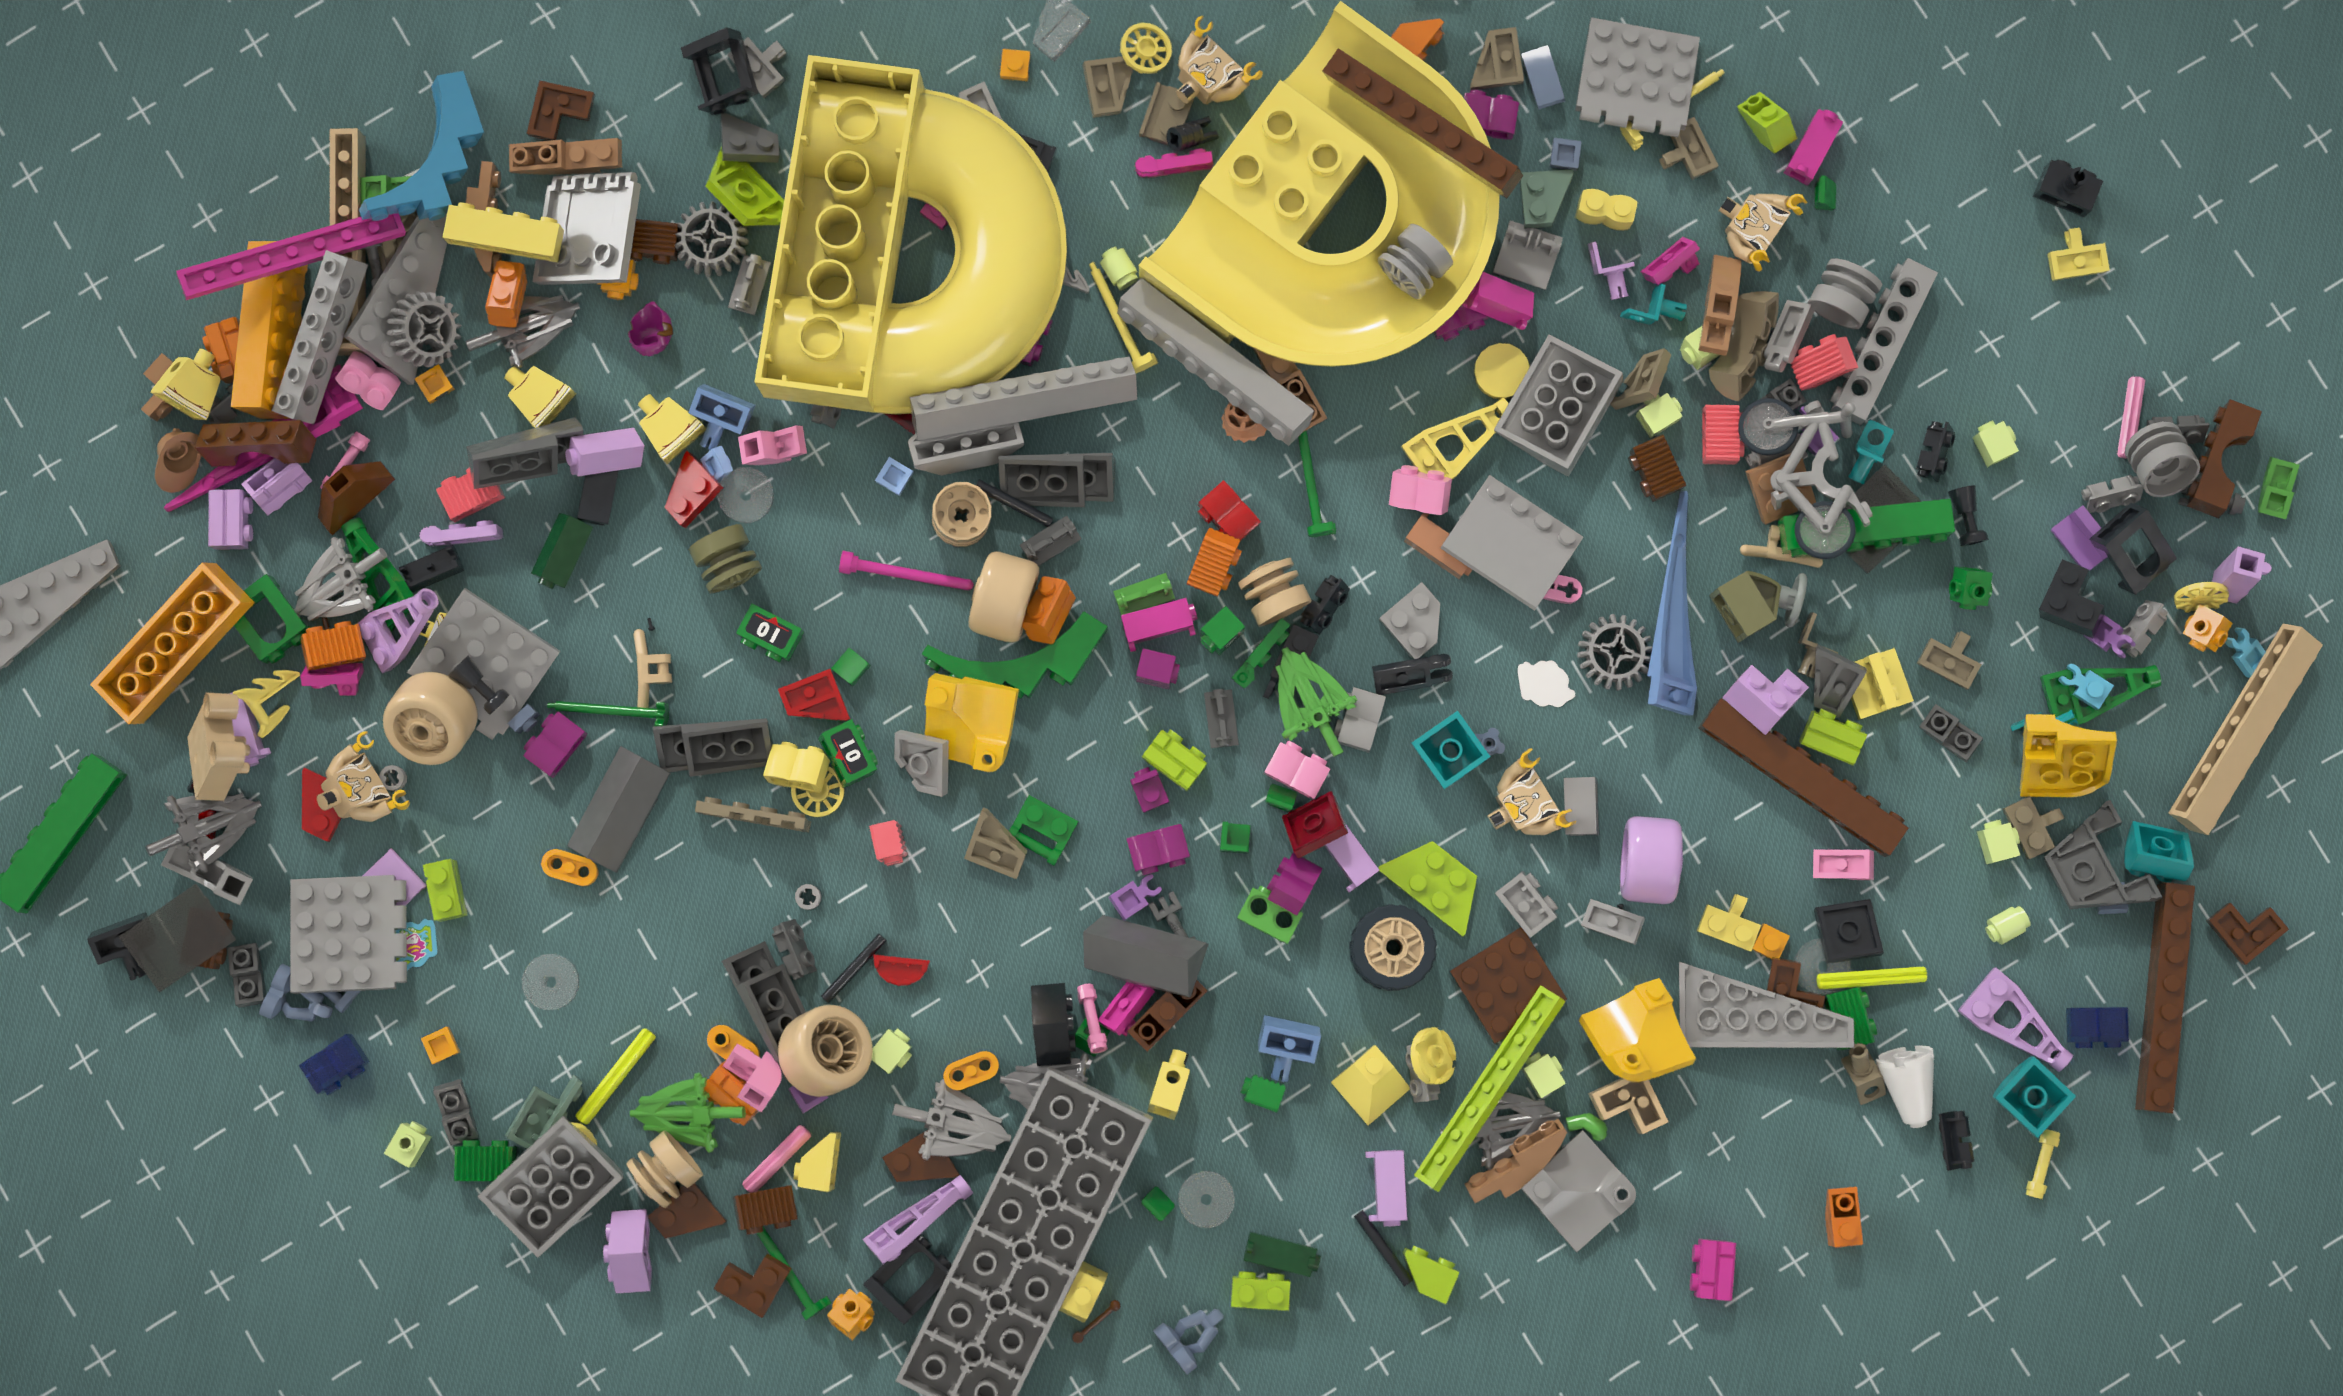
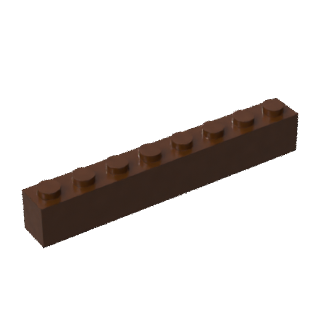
M1339 48L1322 70L1331 83L1506 199L1522 179L1523 174L1518 166Z
M1722 698L1716 701L1698 727L1702 732L1883 857L1892 854L1909 829L1903 824L1905 820L1892 811L1888 814L1879 808L1881 806L1879 801L1869 795L1864 797L1856 792L1857 786L1846 779L1840 781L1833 776L1834 771L1823 763L1817 765L1809 759L1811 755L1798 746L1794 749L1786 743L1787 738L1779 732L1773 730L1772 733L1769 731L1764 735Z
M2165 882L2157 884L2162 897L2160 900L2155 901L2135 1109L2173 1113L2195 886Z

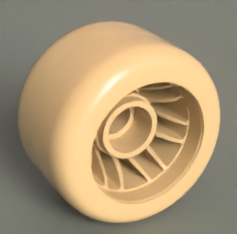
M990 553L974 588L968 622L970 630L1004 642H1017L1024 630L1022 624L1027 606L1036 590L1039 566L1030 560L1006 553Z
M423 672L409 677L396 691L384 711L383 728L390 744L402 756L419 764L438 765L452 760L462 750L476 727L477 707L470 692L450 676L437 672Z
M837 1005L819 1006L796 1017L784 1029L778 1046L780 1067L787 1080L799 1091L815 1097L836 1094L860 1081L869 1069L873 1053L872 1040L866 1025L855 1013Z

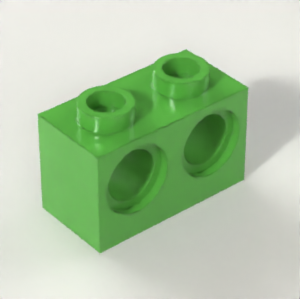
M1260 886L1258 890L1252 888L1237 919L1288 944L1303 913L1299 912L1298 915H1295L1268 900L1267 898L1271 891L1263 886ZM1256 899L1263 900L1267 905L1266 912L1262 915L1254 914L1250 908L1252 901ZM1286 912L1291 916L1292 923L1288 928H1281L1277 925L1276 916L1279 913Z

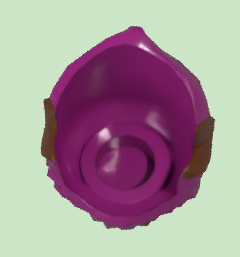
M653 301L646 304L633 316L632 321H630L632 330L627 333L630 338L629 342L632 343L631 346L641 355L648 357L665 350L674 334L671 318Z

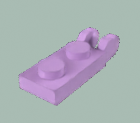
M493 521L476 522L477 526L466 527V524L449 525L447 530H441L436 526H429V528H423L419 532V537L423 543L434 547V545L444 546L500 540L503 538V531Z

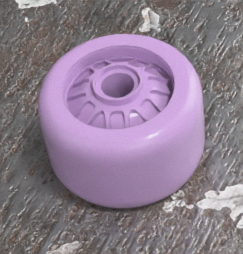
M1631 817L1626 822L1622 842L1620 864L1621 895L1624 899L1632 902L1672 903L1678 893L1683 863L1681 825L1673 819Z

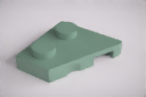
M1573 169L1522 173L1520 191L1524 228L1552 227L1573 178Z

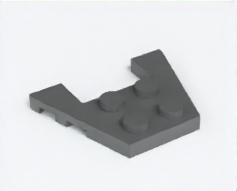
M2111 800L2106 801L2096 813L2088 817L2077 830L2069 834L2044 857V862L2069 909L2158 901L2162 897L2150 874L2122 885L2096 836L2122 824Z

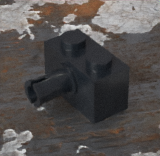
M2051 160L2044 167L2033 197L2085 217L2092 211L2103 180L2098 179L2096 174L2086 169L2080 171L2082 167L2073 169L2066 161Z
M144 912L91 932L87 941L97 965L116 958H122L129 979L135 980L137 976L140 978L147 974L138 951L153 945L157 937L147 913Z

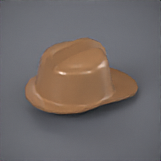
M174 428L172 432L164 435L158 442L155 480L163 491L169 493L179 492L193 482L202 456L195 448L199 437L197 434L182 432L180 429Z

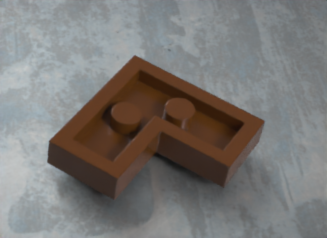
M539 80L527 135L553 141L557 138L562 116L589 121L595 98L594 92Z
M2227 903L2206 920L2242 965L2248 964L2289 930L2271 907L2266 908L2247 923L2232 903Z
M1772 957L1767 991L1823 1009L1825 999L1823 994L1797 990L1801 962Z
M768 1253L754 1276L729 1262L716 1283L714 1290L763 1318L792 1268Z

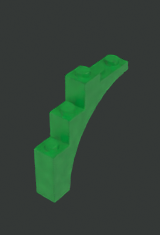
M1083 612L1072 627L1060 636L1054 644L1014 660L998 662L968 661L947 655L930 645L926 646L922 656L926 658L924 664L936 672L943 669L950 674V677L959 679L969 677L1004 686L1007 684L1009 687L1019 689L1018 698L1022 699L1023 696H1026L1030 699L1047 671L1051 672L1049 677L1058 684L1064 686L1065 683H1068L1072 686L1108 631V626L1088 613Z

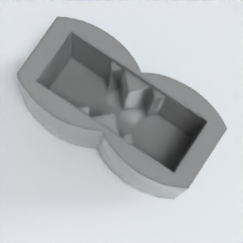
M1353 687L1352 692L1348 693V695H1355L1357 697L1356 707L1349 710L1345 708L1344 719L1337 720L1334 734L1338 736L1339 744L1369 753L1386 697Z

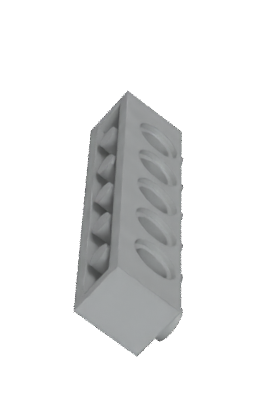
M326 250L272 408L273 412L294 420H301L310 424L315 423L368 264Z
M1909 258L1902 265L1897 263L1890 276V279L1894 280L1890 289H1884L1878 301L1882 306L1878 314L1873 312L1866 325L1870 331L1866 338H1860L1854 352L1858 353L1855 359L1858 368L1842 375L1846 380L1842 388L1836 387L1830 399L1834 403L1830 411H1841L1846 403L1852 402L1856 408L1852 413L1851 421L1858 425L1866 421L1938 272ZM1900 286L1908 287L1911 290V297H1904L1900 293ZM1889 310L1896 311L1899 314V322H1893L1889 319L1887 314ZM1876 335L1885 336L1888 341L1887 346L1878 345L1875 339ZM1864 359H1870L1875 363V371H1869L1864 367ZM1852 384L1861 385L1864 394L1862 396L1855 395L1851 389Z

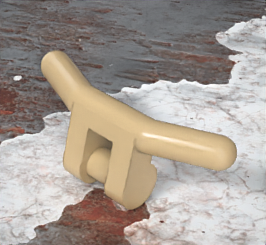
M1777 525L1770 526L1767 547L1742 545L1740 548V553L1744 556L1788 561L1817 568L1823 565V559L1814 558L1810 555L1792 558L1791 554H1782V548L1777 547V542L1780 540V529Z
M637 629L634 632L638 672L637 707L649 708L650 684L672 683V674H669L668 665L671 663V654L648 655L645 633L643 630ZM650 664H657L658 674H650Z

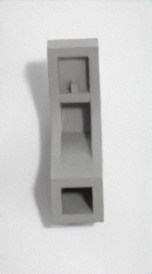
M180 843L169 848L161 866L206 886L218 896L238 905L241 904L253 880L251 876L220 859L208 865L209 871L205 873L200 870L196 871L194 867L196 860L193 855H188L187 853L190 849L188 845L182 846Z

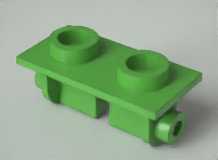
M1166 573L1113 591L1121 615L1175 600L1173 589Z

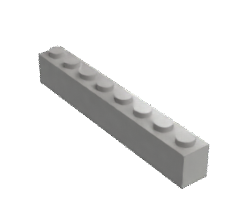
M1143 278L1120 297L1117 314L1120 315L1124 322L1133 325L1146 339L1152 340L1159 345L1168 356L1177 359L1189 372L1195 373L1203 379L1211 389L1217 390L1225 396L1233 406L1239 407L1247 413L1255 423L1261 424L1269 430L1274 438L1283 441L1289 446L1310 425L1314 413L1312 408Z
M1124 357L910 397L912 423L919 441L1137 400L1136 373L1130 357Z

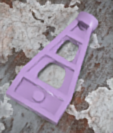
M422 589L414 597L370 612L357 623L360 627L361 636L365 640L374 661L382 673L391 671L406 658L434 609L438 606V597L432 590ZM423 599L427 602L428 606L422 602ZM408 608L415 621L411 626L403 613V610ZM391 618L401 634L397 643L385 622Z
M1996 967L1990 971L1958 1009V1012L1978 1029L2048 1063L2057 1072L2063 1070L2073 1058V1054L2059 1043L2021 989ZM2005 1001H2011L2021 1014V1021L2012 1029H2008L1994 1020V1014ZM2028 1023H2032L2043 1036L2042 1041L2036 1047L2031 1046L2019 1037L2020 1032ZM2055 1050L2058 1051V1053L2053 1058H2051V1053Z
M959 1175L953 1181L882 1224L866 1236L863 1241L883 1264L886 1261H892L901 1254L902 1249L909 1245L953 1203L961 1198L963 1200L967 1199L973 1194V1191L961 1175ZM917 1219L902 1234L897 1235L895 1233L899 1228Z

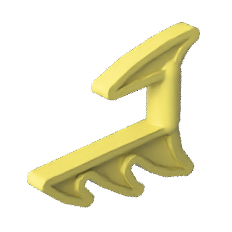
M276 670L273 672V675L279 676V680L273 678H256L252 680V683L262 686L263 689L244 688L232 693L237 694L238 698L249 706L260 725L258 737L264 738L282 721L290 709L288 705H283L268 716L261 703L299 677V672Z

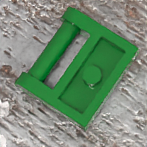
M1028 795L1009 832L1023 847L1048 859L1047 863L1055 866L1078 821ZM1023 824L1057 842L1055 848L1051 849L1019 832Z

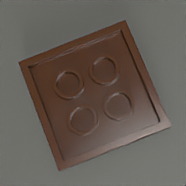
M1522 927L1449 971L1494 1044L1508 1035L1540 985L1564 1001L1567 1000Z

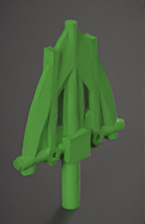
M1288 647L1282 649L1281 666H1276V670L1279 675V705L1285 731L1282 733L1283 738H1289L1292 741L1298 736L1297 733L1303 730L1308 732L1310 731L1309 727L1313 725L1314 728L1320 729L1333 757L1342 754L1343 750L1329 724L1332 721L1330 716L1335 714L1337 717L1340 715L1339 712L1341 710L1355 708V703L1358 701L1355 695L1349 696L1340 683L1321 666L1311 661L1305 652L1299 655L1290 651ZM1309 680L1319 684L1324 693L1321 700ZM1295 688H1297L1305 708L1298 707L1294 698Z
M695 1073L693 1079L671 1084L658 1090L651 1096H642L639 1099L640 1105L635 1110H630V1117H635L645 1124L643 1126L644 1130L657 1131L659 1133L667 1131L677 1141L705 1147L707 1152H713L714 1148L718 1147L717 1140L712 1138L711 1133L715 1129V1126L711 1124L714 1118H745L746 1109L745 1107H714L713 1101L706 1102L710 1097L709 1093L704 1090V1087L707 1085V1078H702L700 1073ZM672 1101H685V1102H686V1105H668V1104H669L670 1102H672ZM673 1121L691 1122L690 1125H677Z

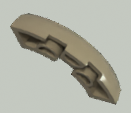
M1758 291L1738 296L1728 352L1726 356L1721 355L1717 362L1709 369L1713 385L1723 396L1740 401L1756 382L1753 376L1758 366L1765 365L1764 352L1768 345L1771 327L1775 328L1777 323L1779 293Z

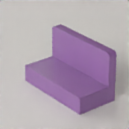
M2084 506L2073 511L2051 529L2054 536L2081 567L2091 570L2108 557L2104 551L2095 548L2090 541V538L2101 527Z

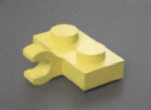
M2080 227L2068 229V231L2064 232L2065 242L2069 249L2053 251L2047 254L2052 281L2110 271L2105 243L2083 247Z
M1735 894L1728 912L1706 905L1697 931L1751 952L1761 925L1740 917L1748 898Z

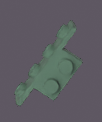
M573 1075L559 1099L534 1086L505 1134L506 1138L528 1149L562 1116L567 1118L568 1112L566 1110L571 1101L575 1102L579 1098L583 1089L580 1078Z

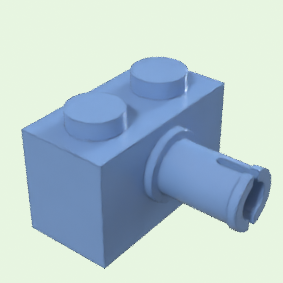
M706 384L699 386L688 413L708 422L702 441H700V446L706 448L709 445V450L717 447L724 428L738 434L745 432L756 405Z
M1264 1015L1258 1039V1050L1262 1053L1276 1055L1271 1073L1272 1079L1279 1081L1282 1070L1281 1082H1288L1293 1059L1315 1064L1321 1039L1320 1027Z

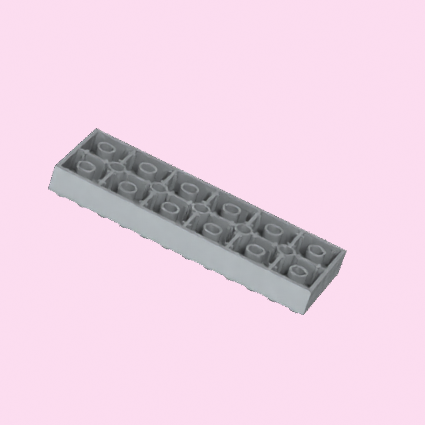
M1051 1066L1048 1068L903 1364L896 1382L924 1396L1018 1395L1152 1121V1116Z

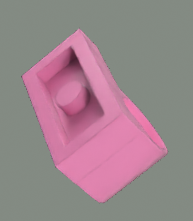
M1814 850L1813 878L1874 880V851Z

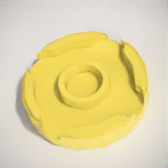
M1504 343L1494 344L1482 351L1475 362L1474 375L1476 384L1484 394L1494 399L1511 398L1514 396L1530 366L1527 357L1517 347Z
M1435 1027L1425 1028L1417 1033L1412 1042L1411 1062L1418 1078L1426 1084L1438 1085L1447 1082L1455 1069L1452 1068L1453 1061L1456 1060L1454 1044L1444 1030L1440 1031Z

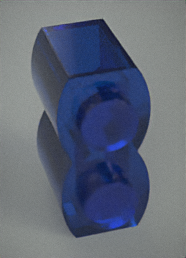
M2128 1007L2066 1008L2067 1042H2075V1048H2093V1042H2104V1048L2122 1047L2121 1042H2129Z
M345 1034L304 1061L299 1067L317 1094L326 1093L328 1096L342 1087L340 1082L345 1078L350 1077L352 1080L366 1071L364 1066L370 1061L352 1034Z

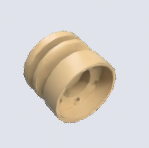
M955 482L945 486L937 494L932 508V525L936 534L945 543L955 547H967L977 543L986 534L991 520V504L987 494L978 486L969 482ZM957 511L961 514L967 513L966 522L963 523L961 519L955 520Z
M1291 558L1264 564L1238 582L1241 590L1254 587L1253 590L1244 595L1246 600L1259 598L1261 601L1251 609L1259 627L1284 618L1312 601L1304 584L1292 587L1289 584L1299 575L1297 570L1284 574L1286 570L1294 565Z
M663 1131L650 1142L651 1149L655 1154L654 1157L641 1150L637 1154L643 1165L635 1158H632L627 1162V1166L642 1191L659 1205L666 1208L672 1203L666 1191L674 1198H678L680 1192L675 1183L678 1181L689 1188L703 1176V1173L685 1148L670 1133Z

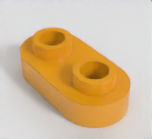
M552 849L545 853L541 861L542 869L548 876L579 886H589L598 877V867L594 861L563 850ZM556 859L562 861V866L559 869H554L553 862ZM583 867L589 869V874L586 877L580 876V870Z
M715 1026L707 1035L709 1048L724 1059H728L737 1044L760 1057L757 1045L729 1026ZM719 1034H724L726 1037V1042L722 1045L716 1041V1037Z
M978 1052L949 1064L944 1071V1081L953 1090L968 1088L993 1078L999 1070V1061L991 1052ZM983 1060L990 1062V1069L987 1071L980 1069V1062ZM957 1070L962 1071L964 1074V1078L961 1081H956L953 1078V1074Z

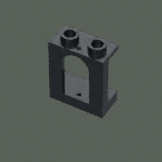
M726 27L681 47L683 58L693 61L705 103L697 106L698 110L708 112L711 115H719L726 112L727 107L745 104L750 101V97L759 94L740 31ZM730 48L741 87L721 96L709 57Z
M2133 503L2126 506L2090 538L2095 548L2106 553L2121 577L2122 581L2118 586L2135 595L2139 591L2144 590L2148 583L2167 570L2169 565L2177 559L2149 511ZM2141 528L2155 552L2135 569L2121 544Z
M919 1234L909 1245L902 1249L901 1254L896 1259L886 1261L863 1284L903 1325L943 1285L952 1266V1263L944 1255L940 1254L937 1257L930 1250L932 1244L922 1234ZM922 1252L934 1262V1272L914 1295L903 1304L884 1284L910 1256Z

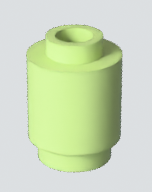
M1113 247L1102 254L1103 260L1100 264L1112 284L1117 286L1119 290L1128 288L1139 279L1136 275L1137 270L1123 248L1117 249Z
M2020 906L2016 908L2010 907L1988 919V926L1985 930L1993 942L1997 941L2002 945L2026 932V928L2031 923L2026 912Z

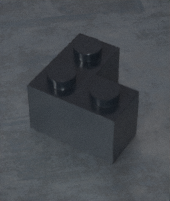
M2062 559L2039 608L2040 618L2093 639L2105 611L2104 605L2082 597L2090 578L2089 569Z
M1065 983L1031 986L1032 1026L1037 1066L1071 1064V1052L1076 1051L1075 1034L1069 1035V1031H1074L1073 1014H1068V1011H1073L1072 994H1066Z

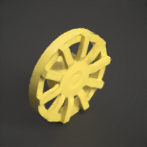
M1135 24L1125 32L1121 40L1120 52L1126 64L1138 71V73H1157L1170 60L1172 53L1170 40L1162 29L1153 24ZM1140 29H1146L1145 36L1141 37ZM1153 31L1159 36L1154 39L1150 36V33ZM1134 32L1138 41L1133 40L1128 35ZM1161 39L1163 40L1165 47H1158V42ZM1126 41L1135 47L1126 48ZM1135 52L1136 55L1130 58L1128 53ZM1157 52H1166V57H1165V59H1163L1162 57H1160V56L1157 55L1156 53H1157ZM1138 58L1141 59L1140 65L1134 62ZM1152 58L1156 59L1161 64L1155 66ZM1145 60H1148L1150 67H1144Z
M2195 583L2178 590L2174 595V603L2177 609L2185 610L2186 613L2196 611L2200 604L2209 609L2220 608L2219 605L2228 602L2229 592L2228 588L2221 583Z
M828 767L827 771L831 773L825 778L821 792L806 791V793L797 795L796 788L791 787L793 802L804 814L812 817H824L835 812L841 805L845 789H843L831 767ZM834 775L838 783L828 785V781ZM840 787L839 796L830 793V790ZM809 797L810 799L803 807L798 799ZM827 797L837 800L833 807L828 802ZM813 801L816 802V813L807 810ZM823 801L829 810L820 812V802Z

